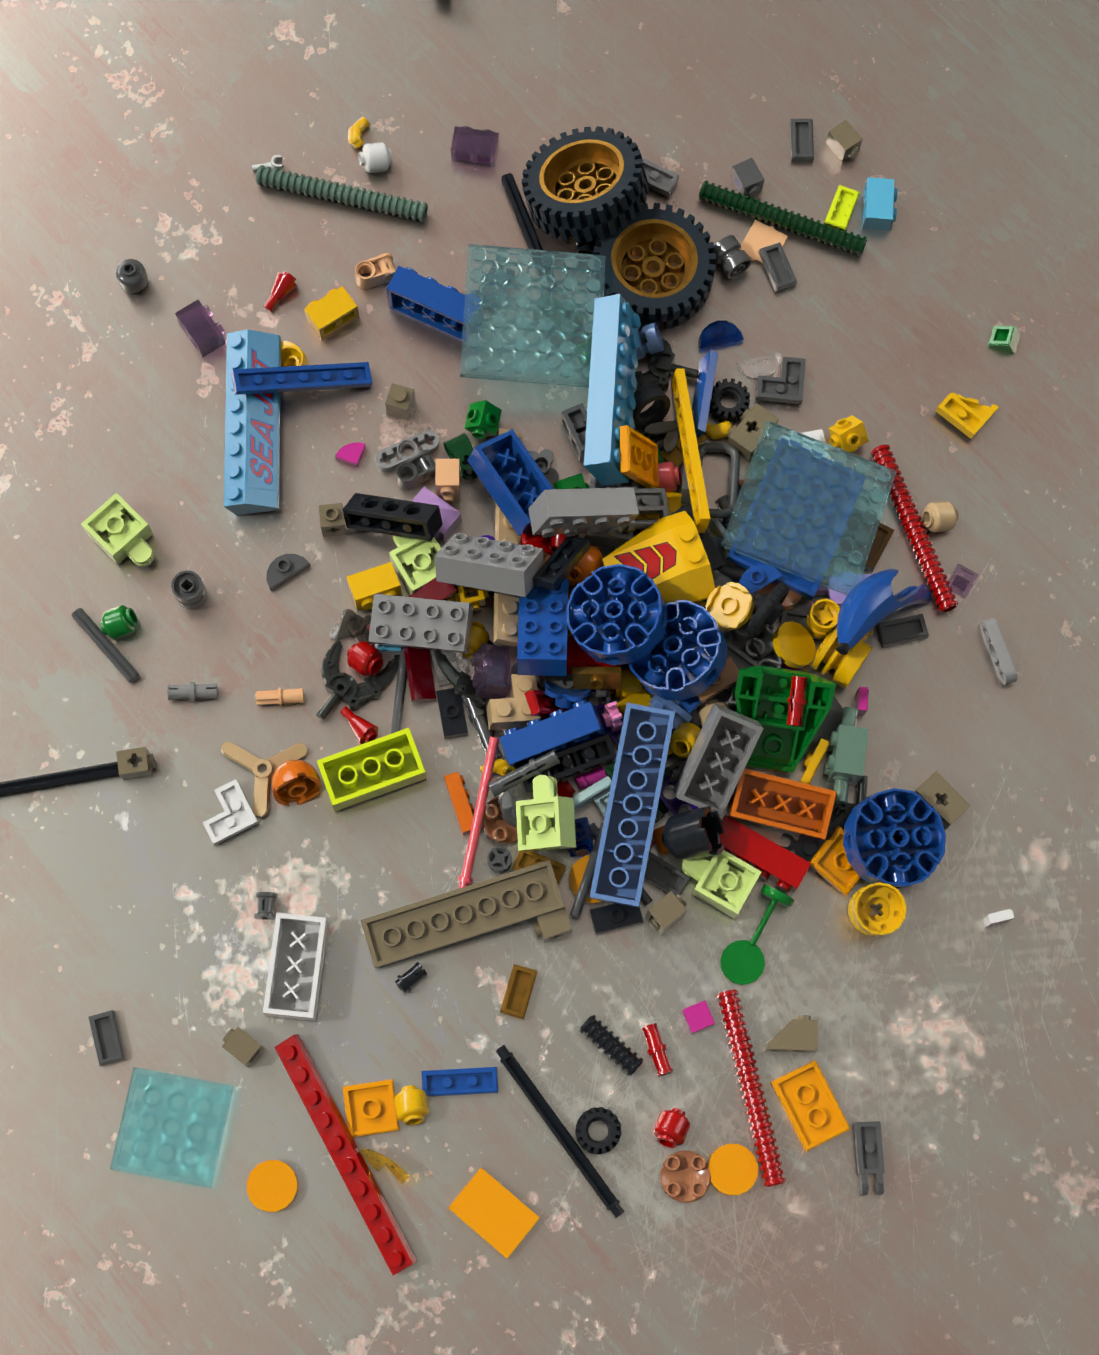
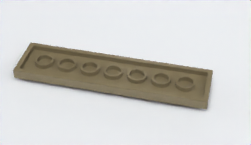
M547 860L363 919L361 924L374 968H379L529 920L536 916L565 908L551 862Z

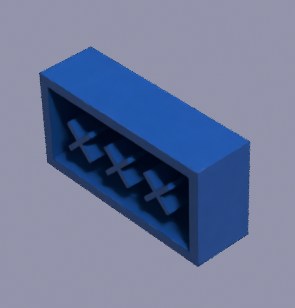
M398 266L386 288L389 309L471 345L482 324V302L476 297L459 293L452 286L446 287L441 285L432 277L421 276L412 268Z
M511 429L476 446L467 461L520 537L532 530L528 508L544 490L553 489V487L514 430Z
M564 579L555 591L534 586L526 597H519L517 675H567L568 625L566 607L569 599V579Z
M584 700L573 704V709L564 712L561 709L552 712L550 718L541 721V718L534 719L527 723V727L520 730L518 727L505 731V735L499 738L509 765L517 769V767L529 763L528 760L532 758L535 760L553 749L558 753L607 735L608 733L599 709L591 702L587 703Z

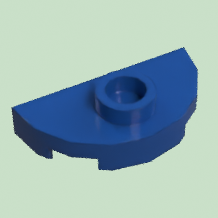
M757 564L742 574L739 584L749 590L752 595L783 575L777 568L768 564Z

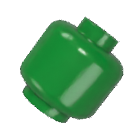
M119 605L103 613L100 627L105 635L118 640L134 633L138 625V618L132 608Z

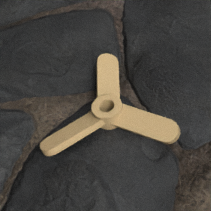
M224 742L221 746V753L254 773L253 813L262 818L268 814L270 777L273 772L286 761L298 760L305 756L307 748L303 743H296L268 759H259L232 742ZM262 766L267 767V770L264 773L259 772V769Z

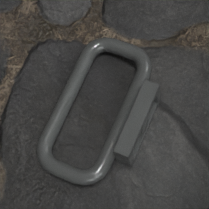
M709 442L701 444L698 447L701 467L703 466V455L706 452H724L731 456L728 507L725 509H709L710 518H728L736 512L738 506L739 451L736 447L726 443ZM684 464L681 504H690L691 500Z

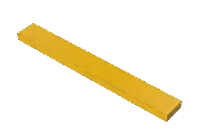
M677 368L671 381L691 506L698 533H705L710 521L708 501L685 369Z

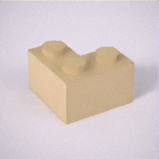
M511 674L508 681L509 698L490 699L488 702L487 717L489 730L512 729L515 727L525 728L528 726V722L540 718V716H532L524 694L530 690H537L536 675Z

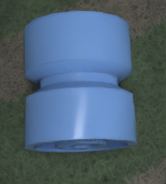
M656 323L643 326L641 331L638 330L639 347L636 352L637 359L646 357L647 353L652 355L664 351L662 337Z

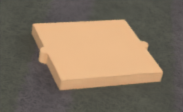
M755 220L741 244V250L746 251L752 263L756 262L764 266L758 253L759 249L779 242L783 247L788 236L775 230L773 226L769 227Z

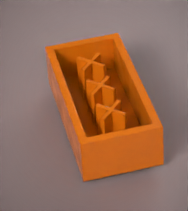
M744 769L730 798L726 815L796 834L826 839L837 791Z

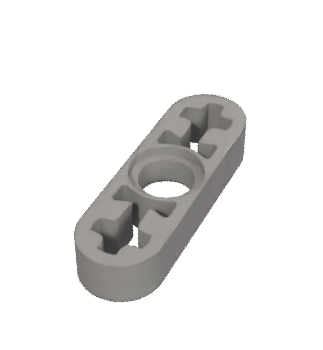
M426 430L380 450L376 455L378 469L382 472H391L396 470L401 463L413 458L421 452L418 451L416 442L421 447V451L428 449L431 454L436 452L439 448L438 435L434 431ZM426 438H429V440L432 441V446L425 444ZM406 446H410L414 449V453L411 456H404L401 450ZM395 451H397L398 458L400 459L399 461H397V457H395ZM383 457L390 459V464L387 465L383 462Z
M990 618L981 621V632L1001 683L1006 685L1016 682L1017 673L996 620Z

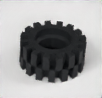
M726 378L723 379L722 383L718 381L715 386L713 385L709 413H713L712 417L714 419L719 417L718 422H723V420L731 422L733 420L736 423L749 407L750 393H747L748 388L746 386L741 387L742 382L738 381L736 384L734 383L735 379L731 378V381L728 382ZM725 394L733 395L737 399V405L733 408H726L720 403V398Z
M593 1107L586 1110L579 1117L575 1135L578 1143L584 1150L591 1154H604L611 1151L618 1144L622 1132L621 1123L616 1114L614 1115L611 1110L604 1109V1107ZM602 1121L607 1125L608 1135L604 1140L596 1141L590 1137L588 1129L592 1122Z

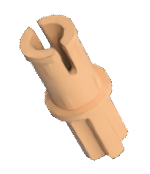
M281 687L278 690L257 691L255 700L257 705L279 704V706L289 703H304L303 688L282 689Z

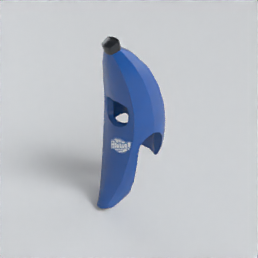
M896 569L883 570L862 580L848 593L841 605L837 621L839 643L836 647L837 652L847 655L850 649L877 623L895 611L910 605L930 603L932 601L930 590L925 584H922L919 587L909 586L893 595L891 583L899 572Z

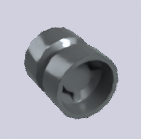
M729 235L714 245L716 262L723 265L721 269L729 279L739 276L750 267L752 260L745 250H741V244L734 235Z
M185 570L179 572L173 578L171 584L172 592L181 607L194 610L200 608L205 603L207 598L206 588L197 573Z

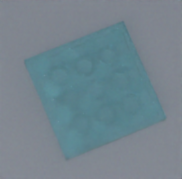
M134 1067L110 1169L212 1188L234 1086Z

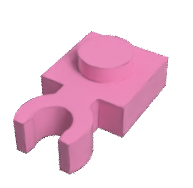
M614 701L604 705V713L601 716L606 728L610 726L612 733L621 730L623 725L621 720L622 714L618 711L617 702Z

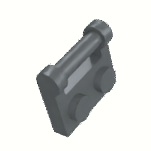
M665 488L634 489L639 514H659L660 519L670 515ZM634 519L624 531L633 532L635 529H646L659 519Z

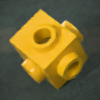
M852 415L838 420L835 425L829 427L831 445L834 449H838L845 454L855 452L858 447L869 442L863 421Z
M457 585L458 593L454 595L456 602L473 605V611L480 610L481 606L485 605V598L489 597L488 590ZM469 593H474L476 595L474 597L467 598V595Z

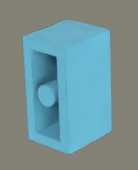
M867 177L864 186L862 228L889 230L891 223L896 221L897 208H893V203L897 200L898 189L894 188V179Z

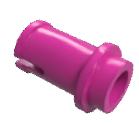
M598 766L586 773H578L574 780L581 791L605 778L606 774L602 766Z

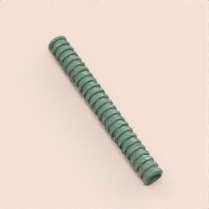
M260 165L256 173L257 185L263 184L265 187L270 185L273 189L275 187L278 190L283 188L284 191L290 190L291 193L297 191V194L300 195L302 193L305 196L310 194L313 198L317 196L318 199H322L323 197L326 201L331 199L332 202L338 201L339 204L344 202L345 205H349L350 203L353 207L358 205V208L365 207L366 210L372 208V211L378 210L379 213L385 211V214L388 215L390 213L393 216L398 214L401 218L406 216V219L411 217L414 221L419 219L420 222H423L427 215V203L423 202L421 204L419 200L413 202V199H409L408 201L405 197L400 199L399 196L393 197L392 194L386 196V193L380 194L379 191L373 193V190L370 189L368 191L365 188L360 190L359 187L353 188L352 185L347 187L344 183L339 185L338 182H335L333 184L330 180L326 182L325 179L319 180L317 177L312 179L311 176L305 177L304 174L299 176L298 173L292 174L291 171L285 173V170L281 169L278 171L277 168L272 170L271 167L265 168L264 165Z

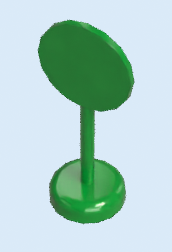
M766 884L763 885L761 892L764 896L771 899V902L751 941H734L724 949L720 959L721 969L725 977L731 982L740 985L756 981L763 973L765 966L764 955L756 943L776 904L791 907L795 901L790 896Z

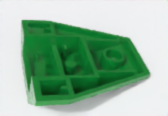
M761 665L739 669L734 692L737 713L758 721L764 728L746 766L794 772L831 709L836 684L803 671ZM792 676L807 677L805 700H807V703L804 704L802 726L786 725L789 710L787 698H790Z

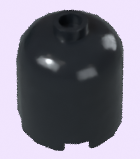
M711 806L675 814L666 821L664 833H662L663 845L667 847L673 857L680 860L719 855L724 849V843L720 844V834L724 833L722 821L717 811H711Z

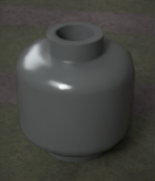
M126 259L117 266L116 278L123 290L129 293H137L145 288L148 277L141 262L135 259Z

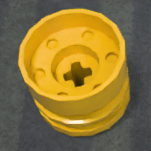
M836 628L826 636L816 651L811 667L817 670L820 664L824 662L826 665L821 674L825 675L831 668L835 669L832 681L846 689L873 647L860 640L850 649L847 655L840 654L836 650L839 644Z
M879 882L860 888L853 894L848 905L850 922L857 931L867 936L876 937L892 933L902 925L906 917L907 907L904 897L898 889L886 883ZM877 905L879 907L877 909L879 915H871L872 908L870 906Z

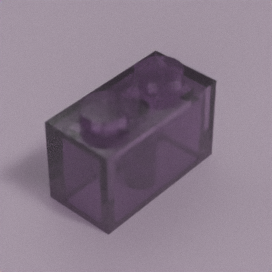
M455 126L451 145V161L495 168L499 148V133L489 129L478 130L468 126Z
M199 300L194 301L175 313L178 324L202 358L226 344L223 337L226 333L219 322L215 324L212 320L213 314L207 305L203 306Z
M481 643L471 658V665L475 671L472 683L473 687H476V697L488 699L506 698L512 689L509 647Z

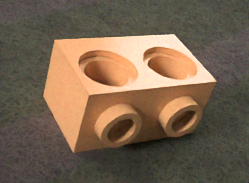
M436 459V495L449 505L460 502L459 459Z

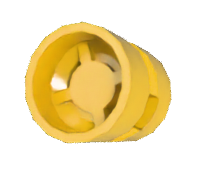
M830 599L816 601L806 618L808 632L816 638H826L837 627L839 606Z

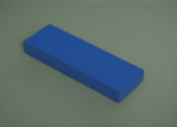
M497 1067L422 1071V1090L426 1092L427 1097L498 1093Z

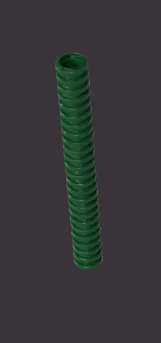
M707 180L703 182L699 192V200L706 199V202L712 201L713 205L717 203L719 207L725 206L727 210L731 208L733 212L736 210L739 214L743 212L747 217L748 215H751L753 219L757 217L758 221L765 220V223L771 222L772 226L776 224L778 228L785 227L784 230L786 231L790 229L792 233L795 231L798 232V235L802 233L806 238L808 236L812 240L816 238L818 239L817 242L824 241L826 245L830 243L831 247L835 245L837 249L844 248L846 252L850 250L851 254L855 252L857 256L862 255L867 242V237L861 238L860 234L856 236L853 235L854 232L847 233L846 229L841 231L840 227L836 229L833 228L834 225L827 226L826 222L822 224L820 220L816 222L812 217L808 219L806 215L804 217L800 216V213L796 215L792 210L788 212L786 208L782 210L781 206L774 207L772 203L768 205L767 201L762 203L761 199L754 200V197L748 198L747 194L743 196L741 192L735 193L733 189L729 191L727 187L724 189L721 185L717 187L715 183L709 184Z

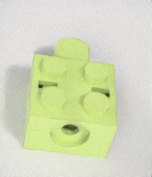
M117 493L81 523L86 534L117 565L126 557H129L140 567L148 566L153 561V549L146 542L153 534L149 525Z
M393 535L397 548L389 552L390 560L410 595L436 577L434 556L441 547L435 537L431 541Z
M536 776L533 779L534 799L516 801L518 851L539 852L575 848L573 798L558 796L557 779L553 776Z
M725 850L721 854L713 856L711 860L702 857L683 860L682 871L699 881L692 895L734 919L761 874V871Z

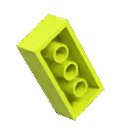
M409 728L317 760L335 812L427 779Z

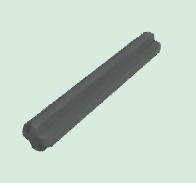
M82 608L76 609L72 613V617L129 683L137 680L139 673L86 612Z

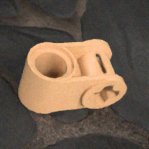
M383 253L377 257L359 262L355 267L357 286L367 290L389 283L397 270L392 262V254ZM366 273V274H369L370 276H368V277H362L361 275Z

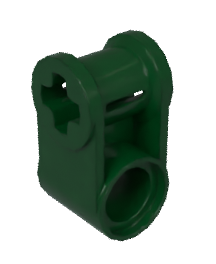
M462 433L443 442L448 457L450 459H459L461 477L466 480L475 479L477 474L467 461L473 451L468 436Z

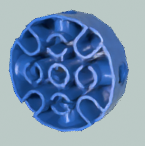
M616 564L600 567L591 572L592 575L587 577L582 583L579 582L572 590L566 611L567 625L582 651L596 662L613 666L633 663L650 654L661 641L668 622L666 603L654 581L637 567Z
M676 600V602L666 604L668 622L661 641L650 654L633 663H629L630 670L651 694L665 700H686L702 694L717 681L726 664L727 644L723 631L710 613L703 606L688 600Z
M893 788L870 795L852 809L844 824L843 846L848 862L859 877L870 884L886 883L898 889L923 882L935 871L945 854L946 833L941 816L934 807H931L927 801L922 799V796L913 791Z

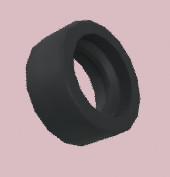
M645 385L634 392L636 408L633 410V419L635 426L638 429H645L649 424L663 420L669 412L671 406L670 399L658 385ZM654 401L652 406L641 413L645 406Z

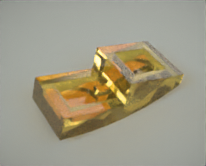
M365 1148L360 1151L377 1172L386 1165L401 1184H404L410 1178L401 1167L384 1155Z

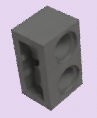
M583 403L561 411V424L579 462L584 460L587 411Z

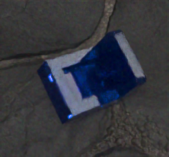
M587 817L575 819L576 847L568 848L570 857H582L591 853L593 836Z

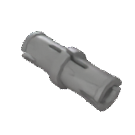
M190 682V684L185 685L168 684L167 687L168 700L190 699V701H195V699H217V683L195 684V682Z

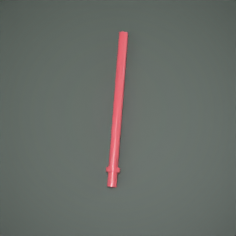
M490 736L462 874L458 876V881H460L459 888L469 886L473 881L471 874L489 792L488 783L491 782L500 738Z

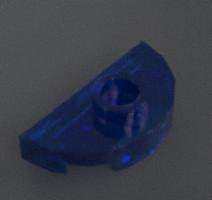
M718 320L710 323L703 329L699 337L698 347L703 349L741 341L744 338L742 332L734 323L727 320Z

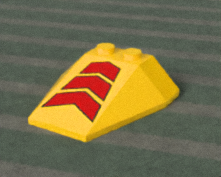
M686 511L662 517L602 559L604 566L623 564L639 568L654 581L665 603L676 602V600H688L697 603L708 599L715 589L708 557L695 523Z

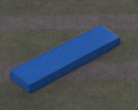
M710 350L703 356L699 363V374L692 405L696 438H699L706 432L718 360V352Z

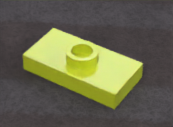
M841 185L838 186L825 220L827 226L834 225L833 228L836 229L840 227L841 231L847 228L860 192Z

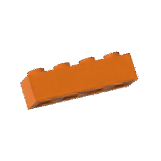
M459 772L445 775L444 780L463 836L470 834L474 808L472 803L469 804L467 798H470L468 790H464L463 784H465L463 775H459Z

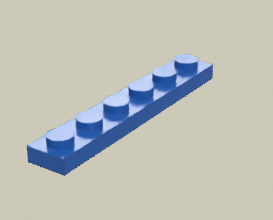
M369 362L233 369L231 373L235 395L371 387L372 385Z

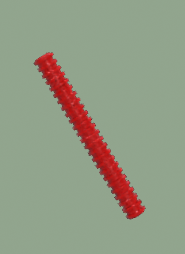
M880 445L874 448L870 454L874 457V463H877L876 468L880 470L879 475L883 476L881 480L885 483L884 487L888 489L887 494L891 495L890 500L894 502L893 507L897 508L895 512L897 515H900L898 519L902 521L901 526L905 527L904 533L908 534L907 539L911 541L909 544L913 547V553L917 554L915 558L919 560L918 565L922 566L921 572L925 573L924 579L928 580L927 585L931 587L929 590L933 593L932 597L937 600L935 604L939 606L938 611L942 613L951 611L959 603L954 600L956 596L951 593L953 589L949 587V581H946L947 576L943 574L944 569L940 568L941 562L937 561L939 557L934 554L936 551L932 548L933 544L929 541V535H926L927 530L923 528L924 523L920 522L921 516L917 515L919 512L915 509L916 505L912 502V496H909L910 491L906 489L907 484L903 483L904 478L901 477L902 473L898 470V464H895L896 459L892 457L893 452L889 451L891 449L889 445Z
M728 990L719 993L717 999L721 1000L719 1006L723 1008L721 1014L725 1016L723 1022L727 1024L725 1029L729 1033L726 1035L731 1040L728 1043L732 1045V1049H730L731 1053H734L732 1059L736 1060L734 1067L738 1068L736 1075L740 1076L738 1083L742 1084L740 1091L744 1092L742 1099L746 1100L744 1107L748 1108L746 1115L750 1116L748 1123L752 1124L750 1130L754 1132L752 1138L756 1140L754 1146L758 1148L756 1154L760 1156L758 1162L762 1164L760 1170L764 1172L762 1178L766 1180L764 1186L771 1187L783 1184L787 1180L783 1178L785 1172L780 1167L783 1164L778 1159L781 1156L776 1151L779 1148L774 1143L777 1140L772 1135L775 1132L770 1127L772 1126V1122H769L771 1117L770 1114H767L768 1106L765 1107V1102H767L766 1099H763L765 1093L761 1091L763 1085L758 1080L761 1077L757 1075V1071H759L758 1067H755L757 1061L753 1060L755 1054L751 1052L753 1046L749 1044L751 1038L747 1036L749 1030L745 1028L747 1022L743 1020L745 1014L741 1012L743 1006L739 1004L741 998L737 997L739 994L738 990Z

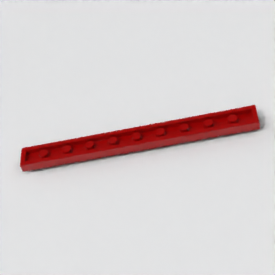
M299 1034L292 1035L274 1048L392 1275H395L416 1263L417 1260Z

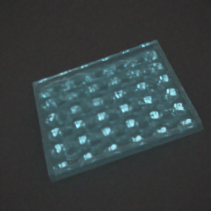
M468 244L460 377L589 388L594 299L604 297L606 256Z
M766 420L720 546L848 595L860 583L897 471Z

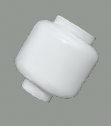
M382 142L367 143L363 146L362 152L358 154L360 166H364L365 171L368 173L386 172L389 166H392L391 148H387L386 144Z

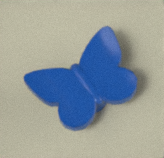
M548 680L545 682V694L555 698V706L566 709L573 708L574 702L584 701V698L589 696L592 690H569L555 685Z

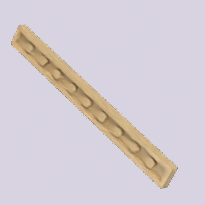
M500 428L497 431V436L509 430ZM514 431L522 442V433ZM496 504L495 540L520 544L521 536H518ZM494 592V643L517 646L520 596Z

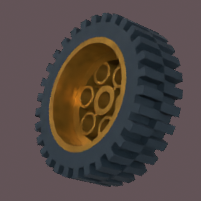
M596 126L595 131H591V127H584V132L579 133L578 128L572 129V135L567 136L566 132L560 134L561 139L551 138L549 140L550 145L542 144L539 147L541 153L535 151L531 155L533 161L528 160L526 163L527 169L523 170L522 189L531 217L535 221L536 226L539 229L542 228L543 233L546 235L550 233L554 239H558L561 235L562 241L568 242L570 237H572L574 243H580L581 237H585L586 242L593 241L592 236L598 235L599 239L605 238L604 232L609 231L612 235L617 232L616 227L618 225L622 229L626 227V219L633 221L636 218L635 212L640 213L643 209L642 203H646L649 184L641 152L638 150L637 144L633 143L629 136L624 137L623 132L618 131L615 134L612 128H608L604 132L603 127Z
M643 203V209L640 213L635 212L636 218L633 221L626 219V227L622 229L618 225L616 233L611 235L609 231L604 232L605 238L599 239L597 236L593 250L592 284L595 286L597 297L621 294L626 302H629L633 311L639 315L640 329L647 324L656 323L658 329L660 324H664L666 330L672 328L674 320L677 326L683 324L684 316L690 320L694 316V311L699 312L703 302L706 303L712 288L716 268L715 247L713 242L709 243L710 235L708 231L703 233L704 226L701 222L694 225L695 217L691 214L684 218L685 210L678 208L677 213L672 212L673 205L669 204L666 205L665 210L660 209V203H654L653 209H648V203ZM654 249H659V250H661L662 252L656 253V252H654L653 250H654ZM633 255H638V256H640L641 258H639V259H634V258H632L631 256H633ZM670 263H676L679 266L673 267ZM649 269H655V270H657L658 272H656V273H651V272H649L648 270H649ZM628 275H634L636 278H635V279H629V278L626 277V276H628ZM666 283H672V284H674L675 286H673V287H668V286H666L665 284H666ZM651 289L653 292L646 293L643 290Z

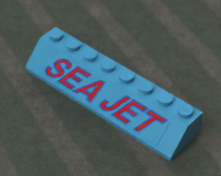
M248 329L227 333L224 507L236 516L279 509L280 392L235 395L231 373L233 369L281 367V336Z

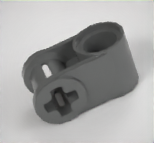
M428 449L419 452L413 458L398 466L396 471L397 484L401 489L411 490L435 477L436 464L431 458V452ZM403 474H411L413 477L404 479L401 476Z

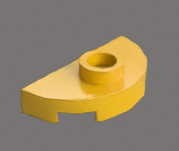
M821 738L814 754L809 752L803 764L807 769L800 782L810 785L829 746V741Z

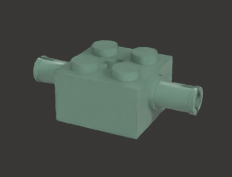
M854 707L843 708L842 725L840 724L836 731H832L831 737L828 738L829 746L827 751L830 752V755L825 762L824 775H828L827 783H834V791H837L835 804H847L849 786L856 787L864 775L869 729L856 727L858 709Z

